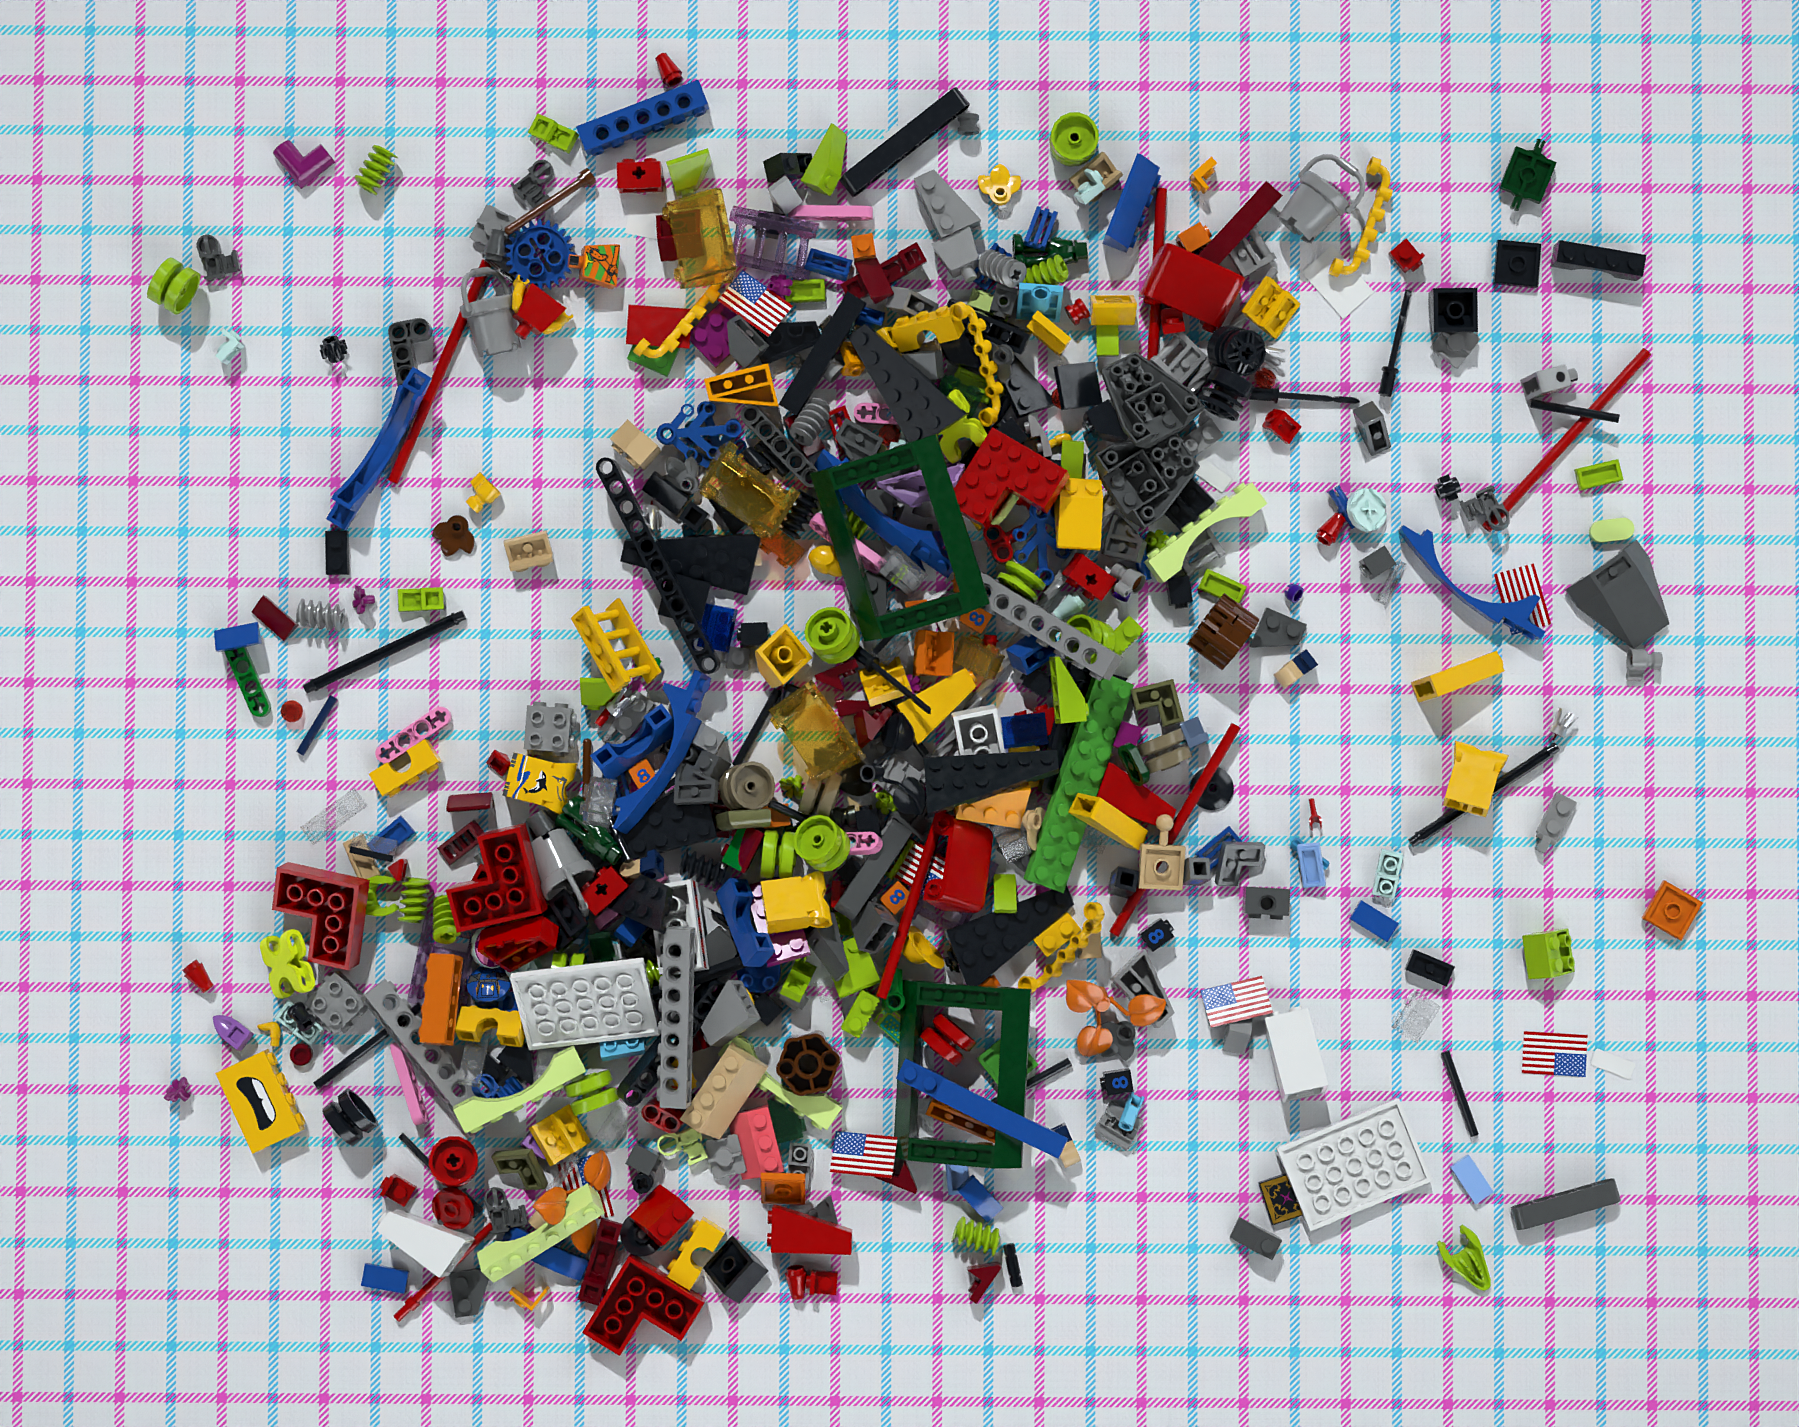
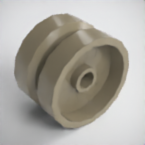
M1181 728L1137 745L1141 757L1151 754L1155 755L1154 758L1144 763L1148 767L1150 774L1159 770L1170 769L1179 765L1180 762L1193 757L1189 746L1174 749V745L1183 742L1185 739Z
M754 761L732 766L724 772L719 782L720 798L724 805L732 811L761 809L769 804L775 792L774 777L770 770L763 764Z
M813 767L798 812L809 815L812 813L816 803L819 804L816 815L829 817L838 800L839 788L843 777L832 773L829 775L826 785L822 783L825 777V770Z

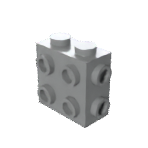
M533 701V706L527 705L524 749L529 750V754L542 755L543 751H551V756L564 757V753H570V749H574L575 735H572V726H576L577 714L573 713V709L568 708V704L555 703V707H546V702Z
M340 970L334 973L330 971L322 979L324 982L319 989L313 988L306 995L308 1000L304 1004L308 1007L306 1010L309 1014H312L315 1018L318 1017L323 1022L322 1026L326 1031L331 1034L333 1032L338 1034L341 1031L345 1033L353 1025L351 1021L356 1016L360 1018L368 1010V1007L360 999L364 994Z

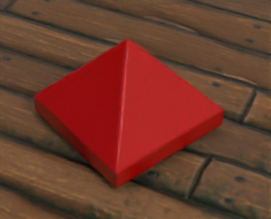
M497 750L491 753L486 762L502 777L511 764L508 755Z
M399 859L387 867L396 881L405 880L407 859Z

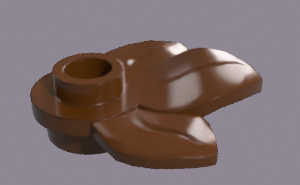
M454 515L447 522H441L435 526L432 537L441 540V550L446 557L456 553L459 548L468 554H471L474 549L475 539L468 530V521L463 516ZM454 523L460 524V530L454 528Z

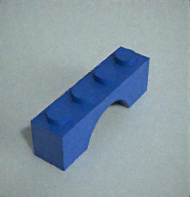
M661 703L644 716L643 725L633 738L621 744L606 743L592 753L590 757L610 783L672 738L674 719Z
M729 878L718 890L716 896L743 965L762 967L776 951L769 934L757 933L751 924L750 908L754 896L747 879Z

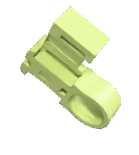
M691 1127L677 1134H664L657 1142L658 1150L664 1156H672L681 1150L684 1153L687 1152L689 1166L708 1158L702 1143L698 1142V1139L700 1141L703 1140L701 1133L696 1132ZM663 1138H675V1140L660 1146V1142ZM677 1144L674 1151L670 1153L662 1152V1150Z

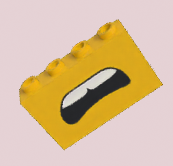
M269 1049L215 1073L252 1154L305 1129V1119L301 1112H297L295 1097L292 1092H288L285 1086L287 1080L282 1072L279 1073L276 1066L278 1064L277 1058Z

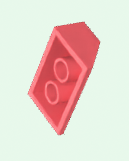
M769 1104L738 1112L730 1123L729 1129L731 1135H738L747 1171L741 1173L742 1180L761 1178V1172H784L785 1166Z

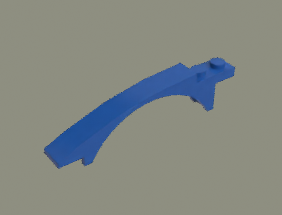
M412 367L403 384L398 386L391 410L372 447L350 478L333 494L331 499L336 501L326 518L328 521L347 531L369 493H372L394 455L431 383V377Z
M823 449L814 466L819 471L851 460L845 457L843 461H840ZM858 484L839 489L841 498L846 505L880 537L907 558L912 553L948 579L953 569L947 551L943 549L945 544L940 531L919 530L891 519L866 498Z
M1404 525L1399 528L1398 531L1405 542L1427 569L1464 604L1494 625L1499 624L1501 619H1503L1504 625L1513 630L1515 628L1523 631L1522 635L1531 641L1542 639L1546 631L1527 620L1541 597L1534 594L1510 603H1492L1476 599L1457 588L1443 572L1435 554L1433 532L1426 529V531L1419 535Z
M694 670L686 690L664 683L662 689L669 699L674 718V732L669 753L659 771L648 783L637 791L616 799L614 805L621 807L614 823V829L627 834L664 791L678 766L683 761L702 722L696 718V715L700 711L701 702L710 687L711 678L701 671Z
M905 1058L896 1077L899 1081L1058 1159L1067 1143V1137L1012 1112L960 1086L938 1072L927 1069Z

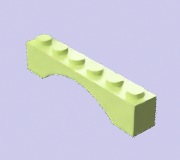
M1242 482L1233 489L1234 494L1230 497H1227V495L1223 496L1216 502L1217 506L1213 510L1206 509L1199 515L1200 519L1197 522L1193 523L1191 521L1181 529L1183 532L1176 537L1174 534L1165 540L1164 543L1166 545L1160 550L1155 548L1147 554L1148 559L1144 563L1158 583H1164L1182 569L1189 547L1206 528L1227 518L1251 517L1268 504L1252 482L1247 484Z
M740 1034L725 1044L718 1053L722 1057L731 1042H733L758 1059L753 1043ZM765 1071L756 1085L765 1092L768 1090L775 1094L774 1098L784 1105L788 1103L793 1106L792 1110L799 1116L804 1117L806 1115L812 1119L811 1124L820 1130L822 1128L828 1130L843 1107L842 1104L826 1093L798 1096L790 1088L776 1081L767 1071Z
M572 1045L554 1054L544 1073L524 1090L500 1098L472 1096L454 1105L453 1111L464 1132L470 1131L473 1134L481 1130L483 1124L489 1121L495 1123L501 1120L504 1113L511 1111V1113L517 1112L524 1107V1103L530 1100L533 1103L544 1097L543 1094L547 1091H558L564 1087L563 1083L569 1080L575 1082L584 1077L583 1073L586 1072V1068L575 1046Z
M587 1183L569 1194L565 1201L567 1203L565 1215L560 1223L551 1225L546 1222L537 1230L524 1237L504 1242L495 1241L477 1252L481 1272L495 1283L605 1213L600 1195Z

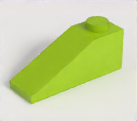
M830 124L800 180L813 191L827 196L832 195L841 178L847 134L836 125Z
M1049 657L1055 723L1087 721L1086 716L1089 715V707L1085 703V698L1060 657Z

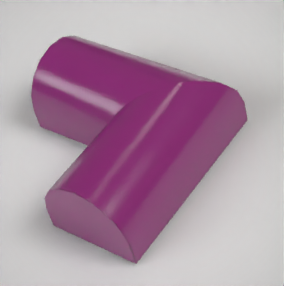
M290 140L281 143L273 151L274 156L301 189L335 163L321 144L304 157Z

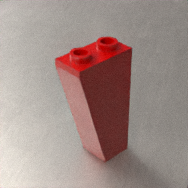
M1108 762L1096 797L1102 798L1126 816L1156 826V820L1160 815L1167 814L1174 819L1176 813L1174 807L1145 786L1135 785L1126 772L1115 764Z
M773 1205L772 1211H768V1224H772L771 1233H767V1246L771 1247V1253L851 1255L853 1229L780 1205Z

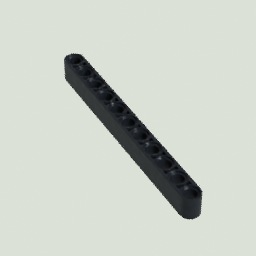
M601 458L596 463L597 474L693 659L702 673L712 674L717 672L720 668V659L620 466L614 459ZM606 462L612 464V471L608 474L603 472V465ZM617 481L621 482L623 486L622 491L618 494L613 491V485ZM626 501H630L633 505L630 513H625L623 510V505ZM639 520L643 524V529L641 532L636 533L633 529V524ZM650 540L653 543V549L647 553L643 548V544L645 541ZM656 560L663 562V569L660 572H656L653 568ZM667 579H670L674 584L670 592H667L663 587ZM677 599L682 600L684 603L681 611H676L674 608V602ZM688 618L694 622V627L691 631H687L684 628V622ZM697 638L704 641V647L701 651L694 647V641ZM711 658L714 661V668L712 670L705 668V659Z

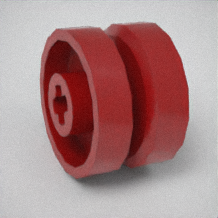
M939 1012L933 1019V1024L941 1032L938 1033L934 1029L927 1027L920 1037L936 1054L957 1067L964 1057L956 1046L958 1045L964 1051L970 1052L975 1046L976 1041L948 1017Z
M449 1136L439 1140L433 1146L429 1154V1167L433 1177L439 1184L458 1188L468 1184L474 1178L478 1170V1155L474 1146L468 1140L459 1136ZM457 1159V1166L452 1167L450 1161Z

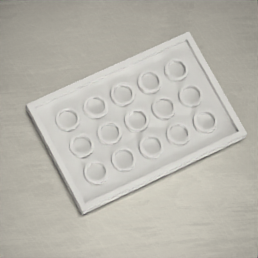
M644 958L511 973L510 980L529 1050L660 1035L658 1033L659 1022Z
M1399 1098L1276 1147L1309 1231L1432 1181Z

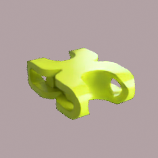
M957 389L951 391L949 397L959 408L969 413L970 405L963 394ZM967 416L937 434L943 435L939 443L942 452L951 463L958 462L962 456L958 445L959 438H970L977 447H980L988 435L978 419L967 418Z
M290 929L285 931L280 938L277 936H267L261 940L260 950L266 966L272 968L268 979L275 997L285 999L290 997L294 991L306 993L314 988V974L311 965L303 961V957L306 955V946L302 934L298 930ZM290 937H292L294 940L293 946L291 944ZM269 943L272 944L273 951L269 948ZM301 977L305 979L306 985H303ZM282 982H283V985H284V987H285V991H284V992H283L282 989H281V984H282Z

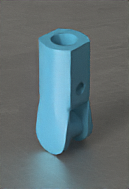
M1134 1092L1129 1093L1118 1124L1119 1128L1125 1131L1133 1129L1144 1101L1143 1096L1139 1097Z

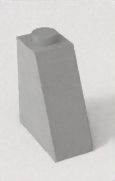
M729 980L726 982L701 1026L704 1039L710 1046L723 1047L761 1019L742 981Z

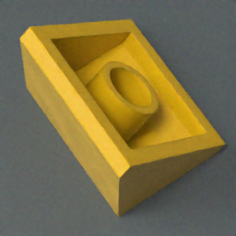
M1090 295L1091 325H1135L1137 302L1134 295Z

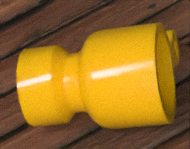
M479 472L470 481L476 494L470 496L465 502L478 514L483 509L484 504H491L501 493Z

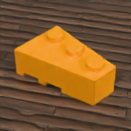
M768 363L704 379L708 398L711 402L779 407Z
M1029 782L1022 783L1020 787L1015 789L1008 788L1002 790L1000 794L969 805L964 803L956 806L953 810L955 817L961 820L1020 829L1031 792Z

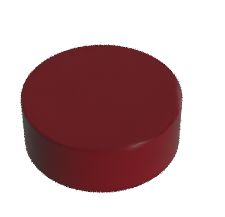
M306 1043L296 1044L290 1051L291 1061L299 1066L308 1064L313 1058V1050Z

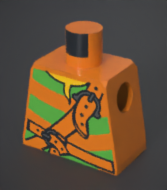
M586 245L581 250V256L569 254L568 267L580 269L579 279L582 281L614 289L617 286L620 245Z

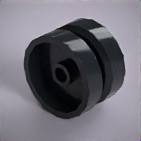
M346 1089L338 1096V1103L332 1101L322 1109L329 1125L351 1146H354L363 1138L362 1131L369 1133L378 1126V1121L368 1105L350 1089Z

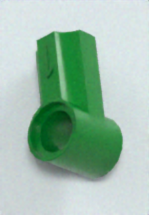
M896 968L887 999H882L881 1003L884 1011L890 1014L896 1013L905 1004L902 969ZM889 997H894L898 1001L896 1008L889 1005Z

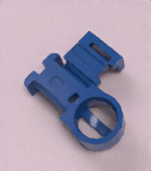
M482 1074L475 1078L471 1085L473 1093L477 1097L482 1098L506 1097L524 1090L523 1086L514 1076L509 1077L503 1087L499 1086L494 1078L488 1074ZM479 1080L487 1085L489 1088L488 1093L480 1090Z

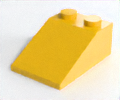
M1068 479L1054 502L1057 548L1100 551L1103 511L1102 480Z

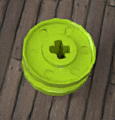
M1008 560L1004 566L1010 575L1000 572L996 578L1003 585L1035 603L1038 596L1032 589L1043 591L1046 587L1045 583L1025 567Z

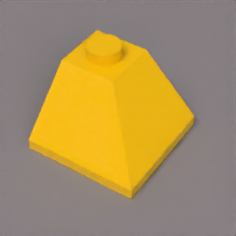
M787 624L781 626L755 651L758 671L771 688L784 685L813 658Z

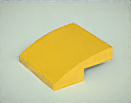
M1265 276L1241 312L1273 339H1277L1300 306V303L1290 292L1283 290L1271 277Z
M1038 310L1026 326L1028 331L1032 332L1037 339L1059 357L1071 341V337Z
M899 656L879 663L880 667L912 692ZM865 668L857 670L870 707L904 696L902 692L875 670L872 672L866 671Z
M570 1104L528 1128L550 1166L591 1143L577 1116H574Z

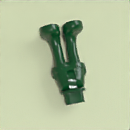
M1013 234L1012 237L1014 259L1024 263L1026 268L1033 265L1039 266L1042 261L1047 263L1048 258L1054 260L1055 255H1060L1066 265L1073 262L1078 263V260L1088 259L1086 242L1077 243V240L1072 241L1053 237L1048 241L1045 251L1025 246L1020 234ZM1048 253V255L1024 257L1025 254Z
M579 795L575 796L562 808L564 813L557 816L555 826L558 829L571 832L583 842L585 850L600 857L601 860H607L614 865L623 853L618 848V843L614 841L604 825H597L582 812L585 800ZM576 820L580 825H582L588 831V833H586L580 827H578L574 823V821Z

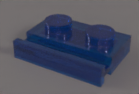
M706 603L701 625L714 650L729 653L738 610ZM698 638L697 646L703 648L704 641Z
M1045 712L1000 717L1004 749L1048 745Z

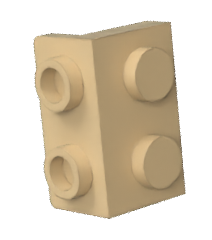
M1101 152L1070 177L1069 181L1078 192L1080 185L1090 182L1084 170L1086 168L1093 171L1097 170L1103 177L1102 183L1106 188L1089 201L1095 202L1102 197V192L1107 188L1117 185L1120 181L1119 178L1123 174L1115 168L1106 153Z
M547 530L504 540L510 571L523 572L528 567H544L553 562V552Z

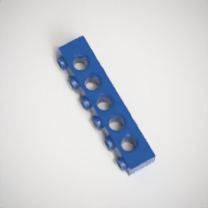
M698 79L578 125L576 128L587 155L597 156L609 147L618 148L630 139H633V141L645 137V134L653 131V133L664 130L665 126L669 124H681L686 121L685 118L693 115L694 117L702 116L709 109ZM682 100L690 102L687 108L679 107V103ZM661 108H668L670 110L666 116H660L658 112ZM643 115L649 117V121L646 124L638 122V119ZM622 123L629 125L628 130L625 132L618 131V126ZM601 131L609 133L608 137L604 140L597 138Z

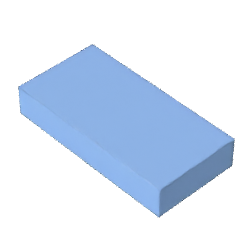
M1320 842L1298 844L1297 852L1303 888L1325 886L1326 879Z
M1468 1154L1450 1166L1474 1204L1479 1203L1494 1193Z
M945 1164L948 1195L960 1194L957 1188L969 1178L968 1166Z

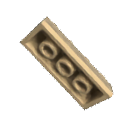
M731 1042L680 1120L699 1133L720 1139L769 1066Z

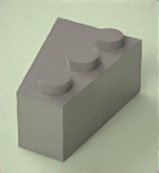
M934 169L914 178V186L939 240L965 227L970 226L973 229L980 226L981 219Z
M1141 949L1110 978L1129 1001L1143 994L1153 995L1166 1000V1006L1162 1015L1152 1023L1154 1028H1160L1175 1013L1157 977L1155 968L1152 966L1146 949Z

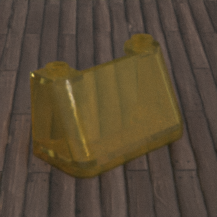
M711 188L666 202L665 207H662V217L664 221L667 220L669 225L671 224L678 259L677 268L674 269L675 282H679L680 289L732 283L736 271V259L721 188Z
M728 441L720 446L714 454L698 485L700 494L707 499L714 500L752 528L754 534L758 537H771L777 531L800 495V492L793 487L786 490L781 488L783 484L780 482L775 484L742 460L744 456L741 453L736 454L739 447Z
M813 680L769 709L773 716L770 718V721L777 730L781 727L806 763L808 768L805 769V772L812 781L816 779L820 782L867 758Z

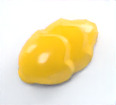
M821 545L811 550L808 559L816 570L835 577L843 576L833 545Z

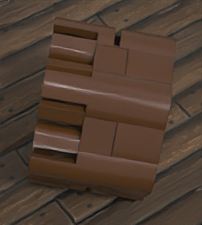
M1225 593L1209 611L1210 614H1207L1203 619L1205 622L1202 621L1197 627L1199 629L1193 632L1187 643L1189 647L1221 670L1235 657L1260 620Z
M815 1030L805 1035H790L784 1043L780 1060L776 1066V1072L779 1077L783 1078L792 1092L798 1096L819 1091L825 1092L833 1084L837 1067L840 1064L841 1054L839 1050L837 1051L831 1046L824 1033L820 1030ZM804 1055L814 1056L818 1061L817 1070L812 1073L802 1071L798 1064L800 1058Z

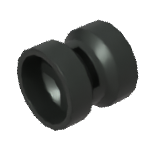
M855 805L847 806L846 808L835 807L833 809V820L840 828L846 825L856 827Z

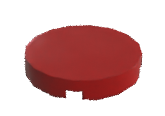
M453 1187L443 1188L432 1200L434 1216L438 1221L441 1220L447 1228L453 1230L463 1229L473 1219V1204L469 1197L459 1189Z

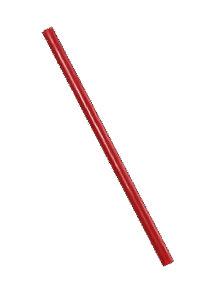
M1166 188L1156 189L1152 262L1158 248L1164 245ZM1161 304L1150 305L1147 360H1150L1154 355H1158Z
M482 259L479 268H491V265ZM487 276L474 277L467 293L469 303L477 300ZM461 311L458 314L431 377V383L419 405L388 480L395 484L399 483L467 324V319L462 317Z
M1643 348L1588 409L1601 411L1648 360L1651 353ZM1580 417L1502 502L1508 512L1593 420L1592 418ZM1499 513L1502 519L1506 516L1503 513ZM1494 514L1491 517V523L1497 525L1499 522ZM1488 520L1482 524L1483 528L1488 532L1493 530L1489 526Z
M1231 723L1173 821V827L1168 831V845H1173L1239 733L1241 729L1239 726ZM1163 861L1157 863L1156 870L1159 869ZM1136 888V892L1126 901L1109 932L1119 937L1146 889Z
M946 810L941 811V812H938V813H946V814H947ZM934 819L876 994L877 997L887 999L940 836L934 829Z

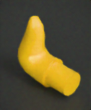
M1062 433L1049 440L1051 449L1058 445H1062V440L1073 441L1071 435Z
M268 1022L257 1025V1028L260 1030L270 1031V1046H279L281 1028L278 1023Z

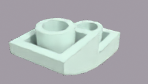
M1381 849L1373 883V895L1394 899L1399 882L1398 875L1404 857L1403 853Z
M287 1000L274 1019L292 1030L294 1035L311 1046L324 1027L316 1021L307 1031H300L297 1028V1023L287 1015L288 1009L294 1005L293 1002Z

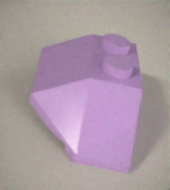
M948 462L946 463L947 469L955 488L964 473L965 464ZM921 470L877 482L878 487L898 501L909 505V507H919L922 505V502H931Z

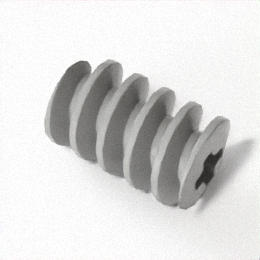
M993 249L984 251L979 259L980 273L1007 287L1014 288L1019 286V283H1022L1026 277L1027 268L1024 263Z
M819 398L809 399L807 405L803 407V410L790 427L789 431L792 438L801 445L811 446L813 440L817 438V434L821 432L830 418L829 405Z
M301 599L296 613V623L300 622V625L303 627L308 624L310 628H314L317 625L318 629H323L326 625L327 630L331 631L335 628L337 632L342 630L345 619V609L340 611L339 604H336L334 609H331V604L328 602L326 607L323 608L322 602L319 601L317 606L314 607L313 600H310L308 605H305V600Z

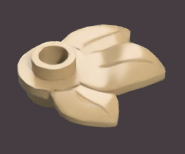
M1042 807L1028 810L1022 818V824L1027 831V842L1033 851H1036L1037 837L1046 813Z

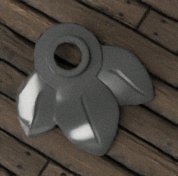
M991 342L992 350L987 353L989 361H994L998 366L997 372L993 375L997 374L1001 383H1004L1010 378L1012 373L1011 363L1014 360V352L1006 344L998 346Z
M668 457L666 461V471L668 474L663 477L687 495L696 493L699 488V480L697 478L699 465L694 457H689L685 462L675 457ZM685 481L690 483L689 488L685 485Z
M1121 1021L1117 1024L1112 1022L1101 1024V1028L1110 1030L1113 1037L1111 1046L1105 1052L1100 1053L1101 1056L1111 1057L1119 1053L1123 1060H1128L1135 1049L1133 1039L1136 1030L1133 1024L1128 1021ZM1122 1028L1128 1029L1129 1032L1126 1036L1120 1034Z

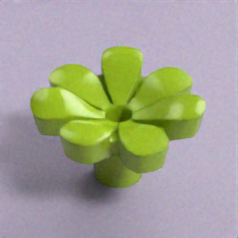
M1157 529L1155 533L1152 531L1147 533V538L1145 539L1147 542V554L1155 548L1160 550L1166 545L1164 541L1169 536L1163 535V530Z
M796 775L795 778L789 776L787 779L782 778L779 781L781 784L780 788L784 791L787 790V797L792 798L794 795L799 800L802 798L804 789L801 788L803 778L800 775Z
M883 789V792L876 793L875 797L879 801L876 802L875 806L878 810L881 809L882 814L887 815L889 810L892 812L898 810L893 803V796Z

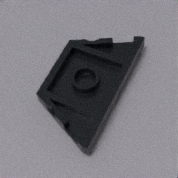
M641 874L609 904L608 908L659 933L665 934L666 927L663 926L664 917L668 916L670 912L673 889Z

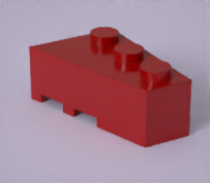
M539 916L481 930L477 951L511 973L556 948L559 926L546 917Z

